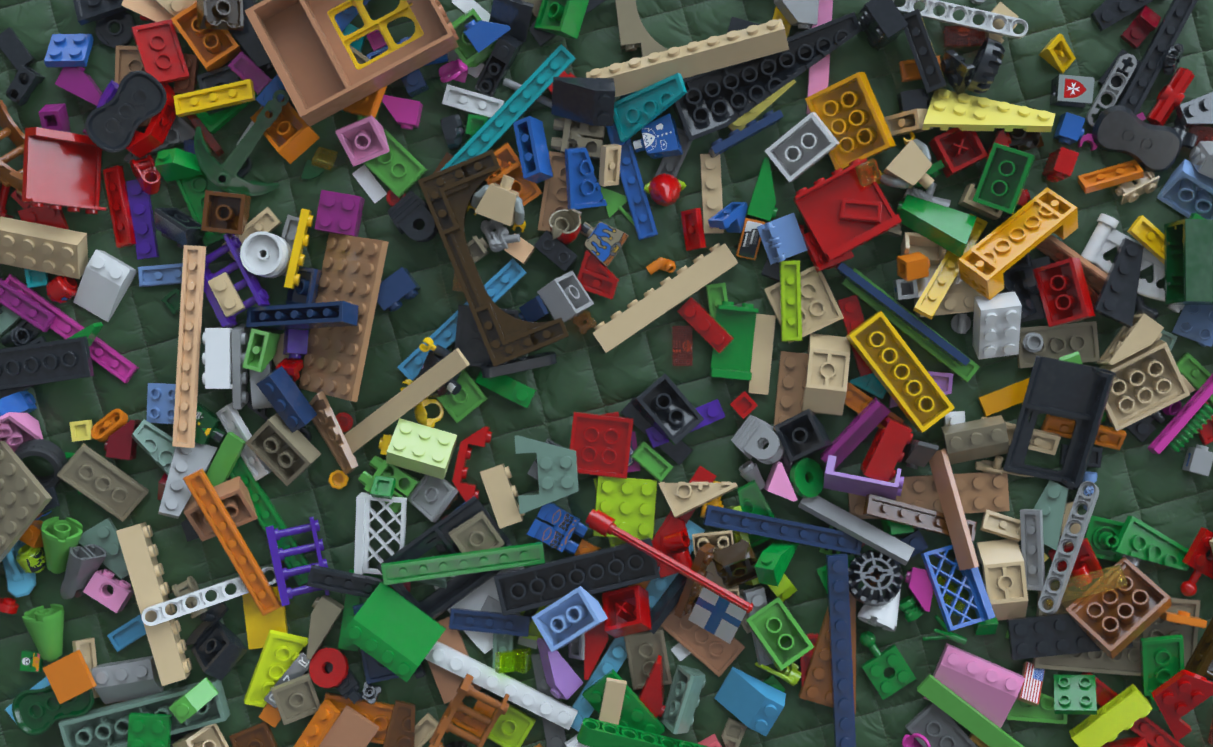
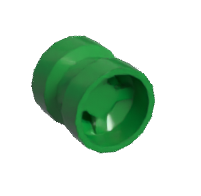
M909 595L899 601V610L903 611L907 622H912L924 614L922 607L917 605L914 595Z

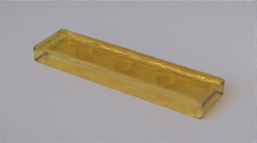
M1121 565L1069 578L1061 603L1126 586L1127 580ZM1060 582L1051 583V590L1057 591L1060 588ZM1052 599L1046 600L1047 606L1054 605Z

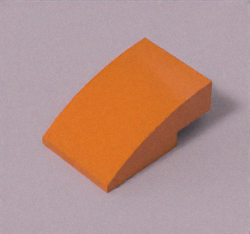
M508 142L493 151L500 169L486 180L488 185L491 183L500 185L503 175L514 178L511 189L519 192L523 206L542 194L536 183L523 178L521 162Z

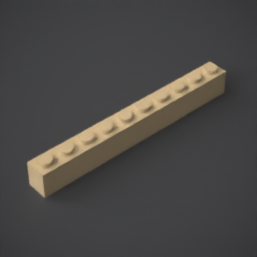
M782 19L770 20L767 23L751 25L739 31H730L721 36H711L699 42L694 41L688 45L672 47L663 52H654L645 57L632 58L629 61L614 63L601 69L596 68L587 72L586 78H614L615 97L642 90L676 73H680L684 79L789 50Z

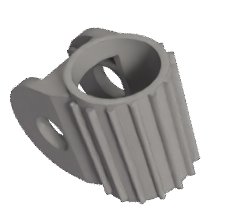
M752 415L748 416L731 439L750 460L754 457L763 464L770 465L778 462L785 452L779 436L772 431L774 427ZM769 443L768 447L763 450L764 446Z

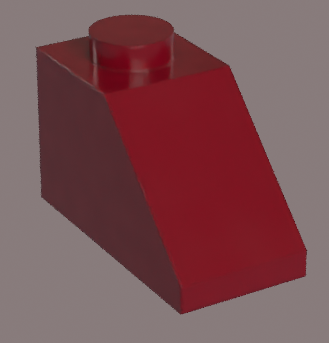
M130 420L108 437L104 446L106 457L125 460L136 459L138 443L131 436L140 425L141 420Z

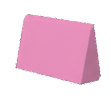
M372 115L335 131L353 167L390 151L384 128Z
M780 461L774 463L764 489L791 501H797L783 464Z

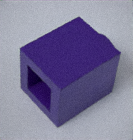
M285 330L283 355H289L290 359H301V356L307 355L308 330Z

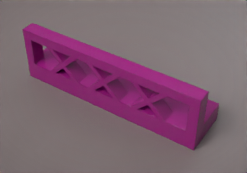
M875 397L831 442L832 445L820 454L821 459L826 463L828 455L837 456L836 469L891 411Z

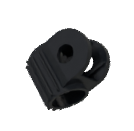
M413 191L406 194L387 211L402 235L405 233L409 238L417 242H428L437 234L438 229L428 204ZM424 221L425 227L422 230H417V223Z

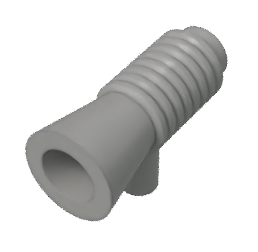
M934 182L926 189V192L915 187L907 188L903 197L906 198L908 194L945 207H949L951 200L933 196L937 186Z

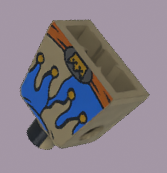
M600 221L595 228L585 222L580 230V233L588 238L584 246L607 268L629 237L628 234Z

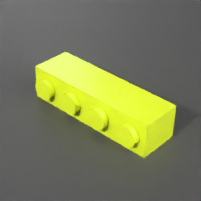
M1132 684L1099 708L1097 715H1090L1071 729L1069 733L1079 747H1102L1105 743L1114 741L1123 730L1130 729L1139 718L1146 717L1153 708L1144 695Z

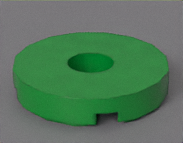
M805 458L793 464L790 470L791 483L793 482V489L800 497L811 498L821 493L824 486V475L820 465L815 460ZM805 474L808 476V483L805 480Z

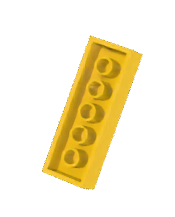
M882 311L876 312L846 335V338L918 432L923 433L955 409Z

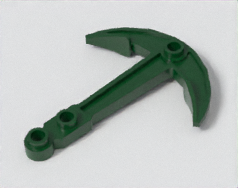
M279 89L273 94V100L267 102L257 116L254 125L223 164L219 163L211 155L212 150L205 141L201 127H196L194 137L195 154L200 168L213 184L226 192L247 196L266 194L280 186L279 182L264 183L255 180L249 182L239 177L237 172L265 130L271 127L279 116L282 106L289 102L290 97L287 91ZM279 94L284 95L285 100L283 102L277 100ZM268 110L272 111L273 117H266L265 112ZM220 175H224L226 177L225 182H221L219 180Z

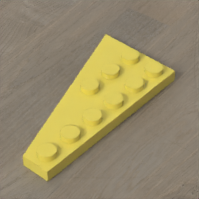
M939 89L934 91L922 130H929L930 127H940V130L958 127L962 131H994V128H1004V131L1012 132L1013 128H1018L1026 132H1051L1055 113L990 100L985 97L972 96L966 93L956 94V92L947 89Z

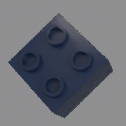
M401 267L380 283L377 302L384 311L395 312L403 306L401 302L405 299L411 300L419 294L418 290L421 287L409 271Z

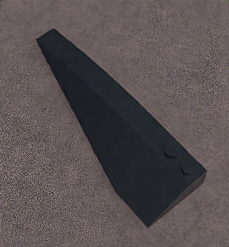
M855 12L788 37L789 50L684 78L683 81L687 93L672 105L688 140L692 141L729 126L858 34L861 28Z

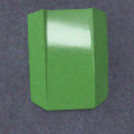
M473 8L452 22L459 37L456 40L459 47L454 49V51L468 67H477L489 58L497 42L495 40L478 53L463 33L466 30L464 26L473 19L475 21L482 20Z

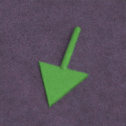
M601 187L603 199L607 203L606 209L609 218L620 210L634 225L632 217L622 208L627 202L626 196Z

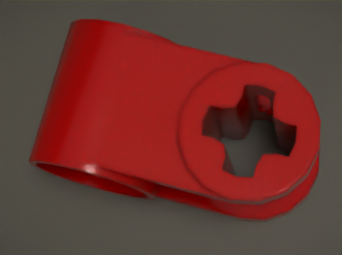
M146 155V158L140 160H130L132 172L142 190L151 195L158 193L161 176L155 167L152 156Z

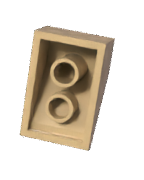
M1145 313L1135 314L1132 327L1128 328L1123 325L1100 357V361H1097L1096 364L1099 366L1114 365L1158 342L1164 327Z

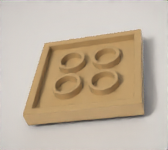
M813 266L800 272L802 337H805L844 317L822 271L817 273ZM780 282L765 288L764 292L781 326Z

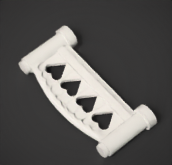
M1101 213L1097 219L1098 225L1081 256L1108 274L1112 263L1110 260L1106 261L1103 259L1105 252L1116 246L1118 251L1122 240L1125 238L1138 244L1140 243L1115 230L1119 221ZM1144 247L1140 271L1153 265L1154 279L1153 282L1148 283L1146 279L1139 278L1137 294L1165 301L1164 289L1156 286V282L1165 277V265ZM1169 305L1168 309L1179 313L1185 305Z

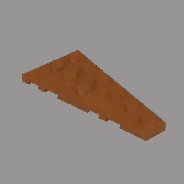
M849 591L854 711L856 714V599ZM827 608L813 655L805 674V680L798 696L799 698L833 708L829 612Z

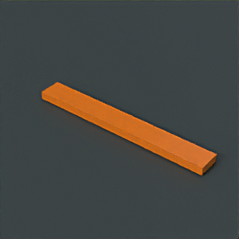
M203 468L183 478L184 482L262 615L265 616L280 608L282 605Z

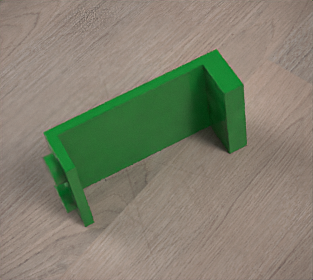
M722 301V305H717L715 320L734 340L721 353L712 348L711 377L751 381L752 372L750 370L756 313L759 311V309L754 308V304L742 303V307L734 306V302Z

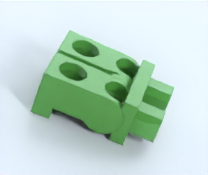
M374 456L369 465L377 470L372 476L365 470L358 478L365 486L364 489L371 493L375 476L395 478L396 484L392 497H404L407 499L420 482L419 479L411 476L400 467L388 464L386 459L384 460L378 456ZM393 502L389 507L394 513H397L401 509V503Z

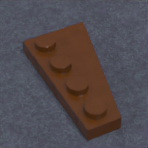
M395 700L383 747H414L415 704Z

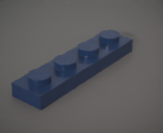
M771 110L765 113L760 121L757 122L755 119L745 125L746 128L742 131L736 129L728 134L729 138L716 140L711 144L712 147L708 151L710 156L714 158L776 124L784 117L781 110L776 112Z
M451 608L449 629L528 637L531 616L517 614L503 616L502 613Z

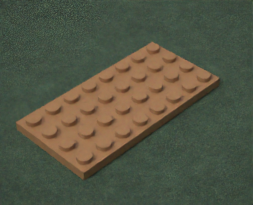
M329 233L322 275L319 280V291L315 303L345 301L358 305L357 326L310 328L307 355L304 357V367L300 377V389L316 393L324 391L325 395L357 402L389 242Z

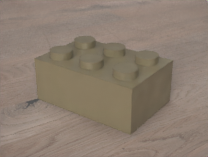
M278 413L268 419L245 443L286 486L299 477L321 455L299 430L292 433Z

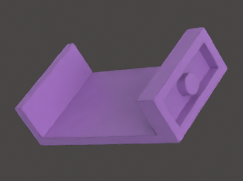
M828 455L823 488L861 496L872 494L891 500H896V495L901 496L904 477L900 476L902 469L897 468L895 483L835 472L837 456Z

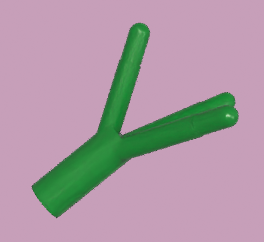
M935 615V619L945 631L934 629L933 631L940 635L923 637L924 641L949 639L965 645L967 641L966 637L951 631L948 632L945 623L938 615Z

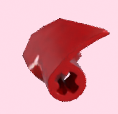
M671 516L660 533V552L691 569L693 561L688 548L690 546V538L685 522L680 518ZM660 562V578L679 573Z

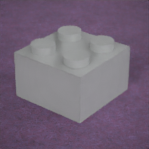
M573 271L554 279L537 291L543 303L551 312L552 318L556 320L562 317L564 323L594 304Z

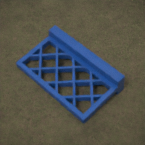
M953 545L921 554L948 632L995 618L978 567L959 570L956 558L954 562L946 558L948 550H952ZM934 555L940 559L937 567L931 564L928 556ZM943 562L952 566L949 574L940 570ZM955 569L961 571L963 575L961 581L952 577ZM938 573L947 578L944 586L937 582ZM950 581L959 585L956 594L947 589ZM962 588L969 592L968 601L959 596ZM945 593L953 597L950 606L944 602L943 597ZM957 600L966 605L963 613L954 609ZM969 607L975 610L977 619L973 620L966 616ZM952 612L960 616L958 625H952L950 619Z

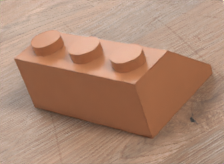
M240 476L214 486L236 527L258 519L250 493ZM192 495L184 507V514L203 542L216 535Z

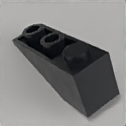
M508 33L499 37L474 89L486 96L493 97L513 64L523 42Z

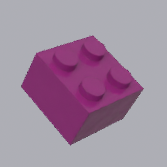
M321 190L315 230L358 237L365 199L361 196Z

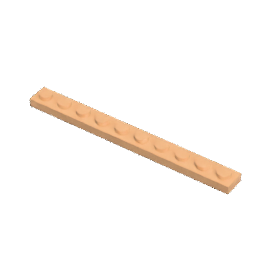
M184 245L173 447H195L206 257L205 246Z

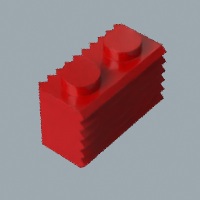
M1064 147L1050 153V157L1046 161V168L1043 169L1044 172L1042 174L1047 177V180L1055 183L1070 177L1079 153Z

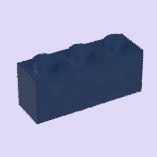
M282 366L269 373L256 384L292 433L305 426L317 415Z

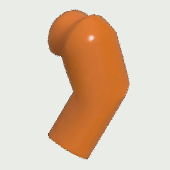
M660 257L646 266V269L650 275L658 270L673 273L676 270V265L673 260Z

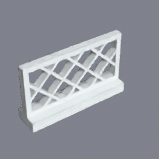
M361 492L356 497L354 573L382 575L378 569L369 568V560L375 557L380 564L384 562L377 554L383 548L391 556L395 554L387 545L393 539L400 544V549L405 546L407 498L392 497V499L372 497L369 493ZM371 500L379 501L383 506L378 513L372 509ZM393 502L401 503V511L397 515L389 507ZM385 509L393 517L388 523H385L379 516ZM374 518L383 526L377 532L370 526V522ZM394 520L401 525L400 531L396 534L388 526ZM384 528L392 536L386 543L378 535ZM374 537L382 545L376 552L370 546V541Z

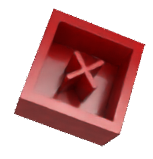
M954 127L934 137L929 142L937 160H942L945 166L942 170L947 178L982 161L988 156L976 131H962L958 127Z
M639 585L602 593L603 611L608 617L604 621L606 633L618 638L652 630L647 590Z

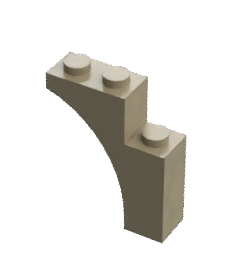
M615 0L621 49L629 52L637 50V47H641L642 57L654 52L659 53L668 50L656 42L646 31L637 11L636 0Z

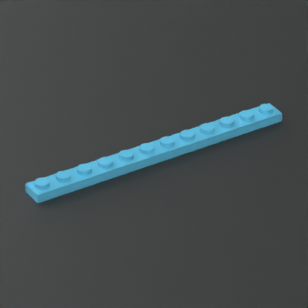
M688 520L685 526L690 538V546L688 548L691 554L694 550L692 534L704 533L705 529ZM678 573L650 580L645 589L649 594L650 611ZM624 636L613 639L572 705V708L578 710V713L571 727L578 732L583 719L589 718L594 711V708L582 694L612 669L616 673L627 658Z

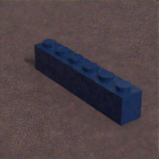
M345 301L249 307L246 327L274 331L357 326L359 306Z

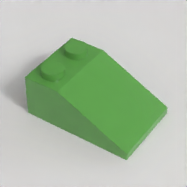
M779 597L746 619V622L779 672L814 648Z

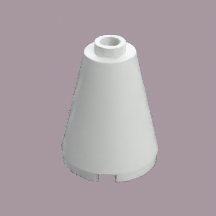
M889 580L887 582H883L881 584V587L885 586L889 582ZM901 589L896 597L886 605L868 606L864 604L858 613V619L872 626L883 627L882 629L895 632Z

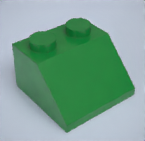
M542 0L534 28L561 37L577 39L589 0Z

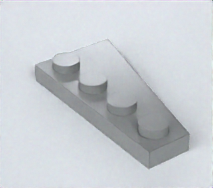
M240 324L231 330L233 409H242L249 399L248 392H246L248 372L246 368H243L249 342V328L246 327V324Z
M196 442L194 448L175 447L158 514L176 519L179 518L192 495L183 478L201 468L205 472L218 447L201 445Z

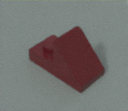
M1145 5L1120 37L1136 49L1147 35L1157 27L1161 17Z

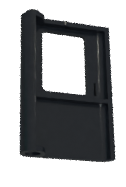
M1036 356L1003 470L1059 481L1064 484V487L1071 490L1079 488L1083 482L1116 373L1103 368ZM1041 413L1076 421L1064 463L1060 470H1052L1024 463L1037 417Z
M473 496L382 563L418 559L437 544H442L449 554L462 553L450 537L449 532L481 511L485 513L505 544L501 547L514 546V544L503 530L499 529L496 521L477 497ZM379 564L376 568L382 574L381 564ZM503 569L456 575L447 582L446 589L440 587L422 601H417L403 583L390 585L406 600L432 619H436Z

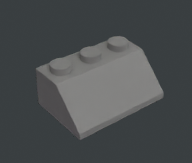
M153 656L99 664L91 669L92 676L97 685L94 688L104 704L132 700L164 691Z

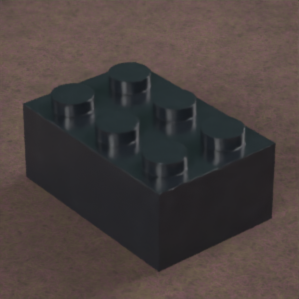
M870 0L857 15L861 31L866 33L868 43L872 48H876L877 51L898 38L908 26L907 21L892 0Z

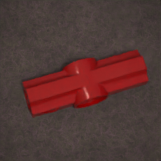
M1182 67L1176 70L1170 82L1158 94L1156 98L1158 101L1146 118L1149 123L1163 126L1172 111L1175 110L1174 107L1180 105L1185 97L1184 92L1195 77L1192 71Z

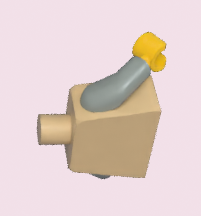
M910 132L911 139L903 138L906 146L883 171L885 174H882L879 169L874 170L879 175L875 178L877 184L882 183L890 187L911 189L918 182L925 189H928L935 181L926 173L932 166L928 146L917 139L913 132Z
M503 175L500 185L496 183L484 185L474 193L467 211L472 208L475 211L474 215L480 214L505 225H513V231H515L516 227H520L522 229L521 232H524L526 226L522 199L519 197V192L511 189L514 178Z

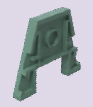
M515 435L516 454H537L539 494L518 496L519 514L526 513L579 491L576 450Z

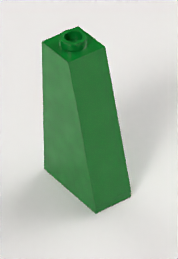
M908 194L904 202L900 201L897 208V213H900L899 217L903 225L958 257L964 254L977 216Z

